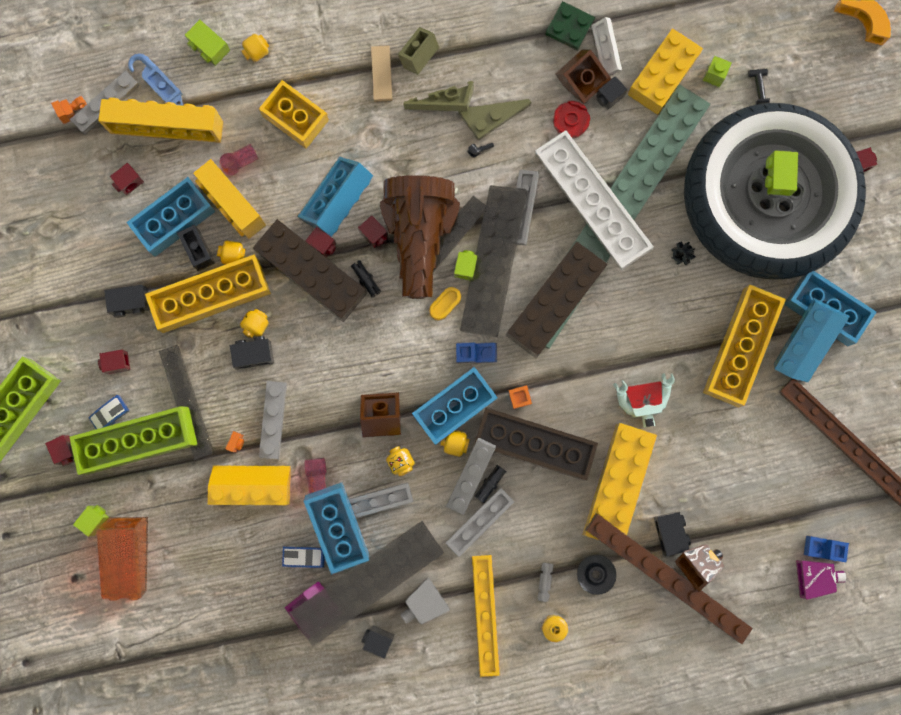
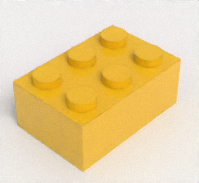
M281 80L259 108L262 117L306 149L329 121L328 115L324 110L283 80Z

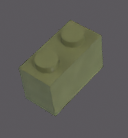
M421 27L416 30L398 53L404 69L417 75L422 71L439 49L434 33Z

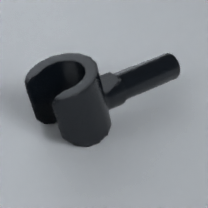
M489 143L479 148L472 144L468 147L467 152L471 157L475 158L484 150L494 147V144Z

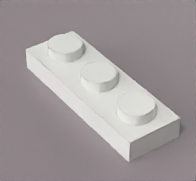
M605 17L592 24V30L599 61L609 76H612L622 71L611 19Z

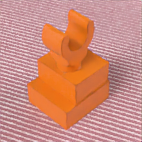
M82 96L77 97L71 104L67 99L51 103L63 124L71 121L70 119L75 115L74 110H81L87 105Z

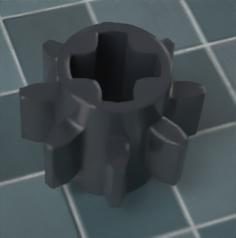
M680 241L676 244L677 247L671 249L673 252L672 259L677 262V265L682 262L688 265L691 263L690 260L696 258L693 255L695 248L690 245V242L683 245V242Z

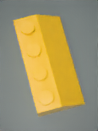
M213 466L208 483L207 505H290L291 466Z

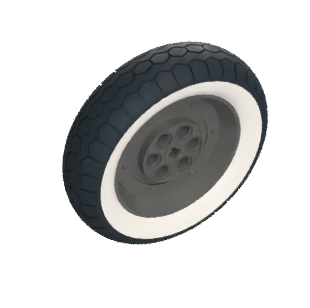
M765 103L749 106L733 112L717 122L697 144L689 160L684 181V201L687 216L692 229L703 246L716 259L729 268L751 277L770 280L790 279L806 275L820 269L837 257L855 235L863 216L866 200L863 168L854 147L847 137L823 116L809 109L784 103ZM774 151L798 152L796 197L792 195L767 194L768 188L765 187L766 177L762 171L768 173L766 159ZM752 186L757 187L758 192H754ZM760 203H764L767 210L762 209ZM779 205H783L786 211H781Z

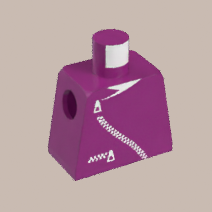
M796 560L800 598L812 599L836 593V583L846 582L845 572L835 571L834 564Z

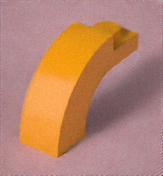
M839 0L835 5L834 12L855 17L862 22L866 30V42L883 46L890 38L891 26L885 10L875 0Z

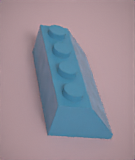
M339 156L298 215V218L313 228L317 226L332 237L337 232L343 219L348 216L352 206L359 200L363 190L370 184V180L374 175L361 163Z
M813 298L775 360L774 369L792 379L809 382L850 316Z
M473 367L414 411L412 415L436 445L498 397L477 369Z

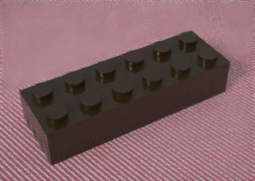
M278 219L253 247L258 255L343 323L367 295L364 287Z
M576 242L507 331L506 336L537 358L608 264L579 242Z
M487 407L485 408L474 442L475 445L477 439L480 438L496 445L495 453L583 481L588 479L598 446L597 442Z

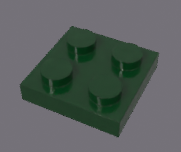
M562 1L545 35L578 51L595 17Z

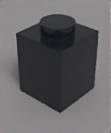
M615 76L598 90L596 95L597 101L602 107L605 106L609 110L625 97L628 89Z

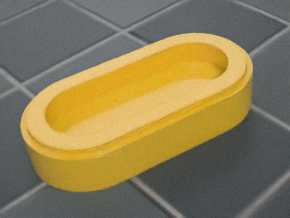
M454 287L445 289L431 304L429 309L430 316L437 321L445 319L460 303V291Z

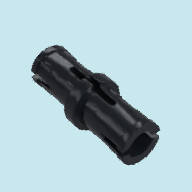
M358 260L357 264L353 263L351 265V268L360 279V284L364 285L371 298L375 297V294L378 295L382 292L373 280V275L368 273L361 260Z
M496 465L488 478L483 480L484 483L475 494V497L485 503L492 491L497 489V484L507 471Z

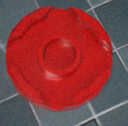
M567 101L560 104L554 113V128L559 134L566 130L572 138L581 136L586 132L590 124L588 109L577 101Z

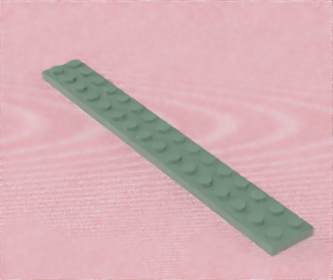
M680 84L610 188L633 220H635L711 105ZM586 224L574 244L579 242L604 262H607L610 254L588 224ZM575 309L571 312V314L568 316V318L565 320V322L562 324L559 330L555 333V335L546 345V348L550 349V347L554 343L555 339L557 338V336L559 335V333L561 332V330L563 329V327L565 326V324L567 323Z

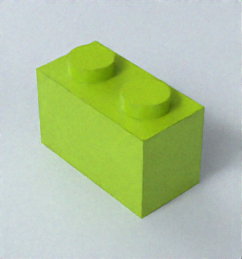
M200 19L185 34L188 40L187 45L194 52L198 50L201 53V58L207 63L211 62L216 66L230 52L227 43Z
M774 151L766 159L768 176L765 179V187L768 188L767 194L791 196L797 191L798 152Z

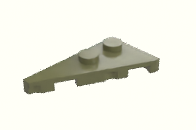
M469 81L467 82L468 86L457 89L455 86H452L445 90L429 93L428 98L418 100L417 97L404 101V109L468 111L474 83Z
M529 99L475 106L469 107L468 111H458V113L479 141L531 106L532 102Z

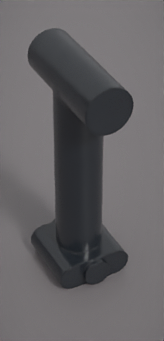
M767 68L748 70V77H755L758 95L755 105L770 103V98L765 96L762 77L768 76Z

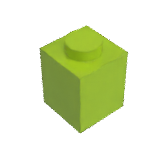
M714 56L702 81L720 87L727 76L732 62Z
M463 250V252L458 253L454 272L455 278L473 281L477 262V255H474V252Z
M99 505L87 506L73 525L86 536L91 537L97 534L109 516L105 514L106 510Z

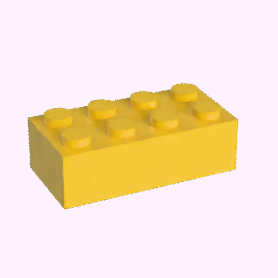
M672 28L637 77L627 95L658 115L704 48Z
M212 159L193 173L197 178L195 180L196 184L241 237L245 235L250 239L266 226L260 215Z

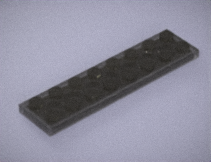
M490 185L476 250L477 261L473 279H470L460 327L461 332L498 338L528 192L526 189Z
M421 521L370 556L369 561L354 567L295 608L290 614L313 647L444 554L424 522Z

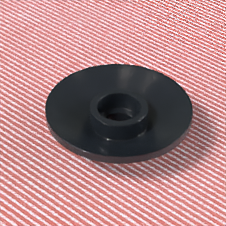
M591 555L583 559L577 569L578 582L590 594H604L616 582L615 566L605 556ZM595 570L599 572V576L597 578H594L592 576V573Z

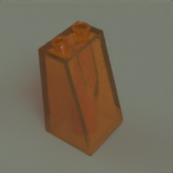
M109 517L97 529L101 599H108L110 601H116L120 598L138 600L147 591L148 517Z

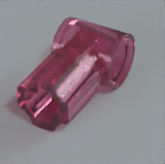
M249 144L233 153L223 154L220 157V165L225 174L235 175L239 169L258 160V156L252 145ZM228 162H234L230 167L225 166Z
M325 458L306 459L305 473L306 477H308L310 494L326 488Z

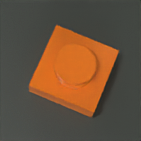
M527 385L508 390L513 409L532 404Z
M233 431L226 450L237 453V450H241L244 444V435Z

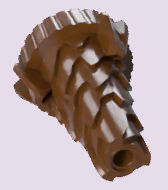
M406 175L391 177L383 181V199L380 202V209L388 231L394 234V243L397 244V259L400 264L399 279H402V297L410 299L432 298L433 270L436 268L437 255L440 252V236L450 234L460 208V202L455 198V183L449 179L435 176Z

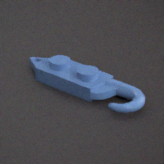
M135 54L129 59L128 67L131 72H134L133 63L137 60L142 61L146 65L142 72V77L164 102H172L183 106L182 92L146 55Z

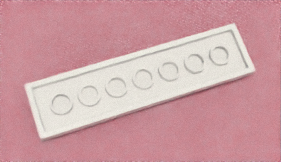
M566 130L535 150L537 157L621 270L653 250L654 246Z

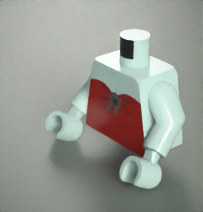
M665 373L661 375L663 383L659 381L628 387L622 380L620 388L614 383L613 386L617 391L619 406L628 415H631L632 418L642 417L644 428L655 426L653 415L662 413V410L665 409L670 397L671 385L675 382L672 373L670 379L667 380Z

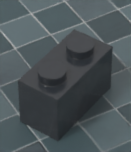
M195 225L177 233L192 266L198 272L215 264L200 230Z
M144 285L104 290L107 313L115 318L125 317L128 313L142 315L145 314V311L150 310L145 296L148 293V288Z
M264 336L253 338L254 341L246 342V340L235 341V344L230 345L233 368L240 370L274 364L271 341L268 338L265 339Z
M680 512L653 517L664 556L690 550V537L688 534H685L684 530L686 521L684 516L680 515Z
M373 625L371 630L367 629L361 641L364 644L363 650L385 659L395 634Z

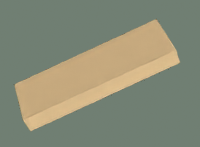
M371 46L374 102L393 101L390 46Z

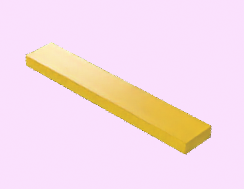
M472 556L480 677L500 676L492 556Z

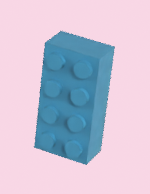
M187 177L126 223L148 252L156 257L180 239L177 234L178 232L193 225H199L216 211L190 178Z
M815 271L800 278L784 303L785 306L803 316L811 301L815 298L849 315V319L836 338L847 347L858 342L876 314L875 310Z
M341 482L305 495L304 504L331 574L369 561V552L343 483Z

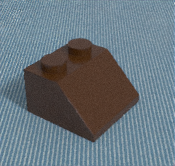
M582 49L555 73L565 89L583 104L611 80V77L591 49Z
M399 392L361 395L360 423L362 438L401 435Z

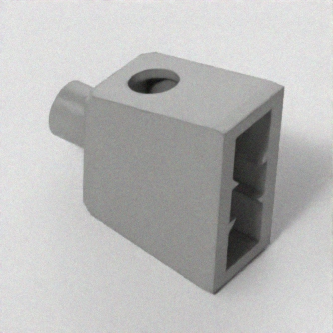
M428 577L405 600L409 608L400 615L406 624L417 618L420 624H424L448 612L450 607Z

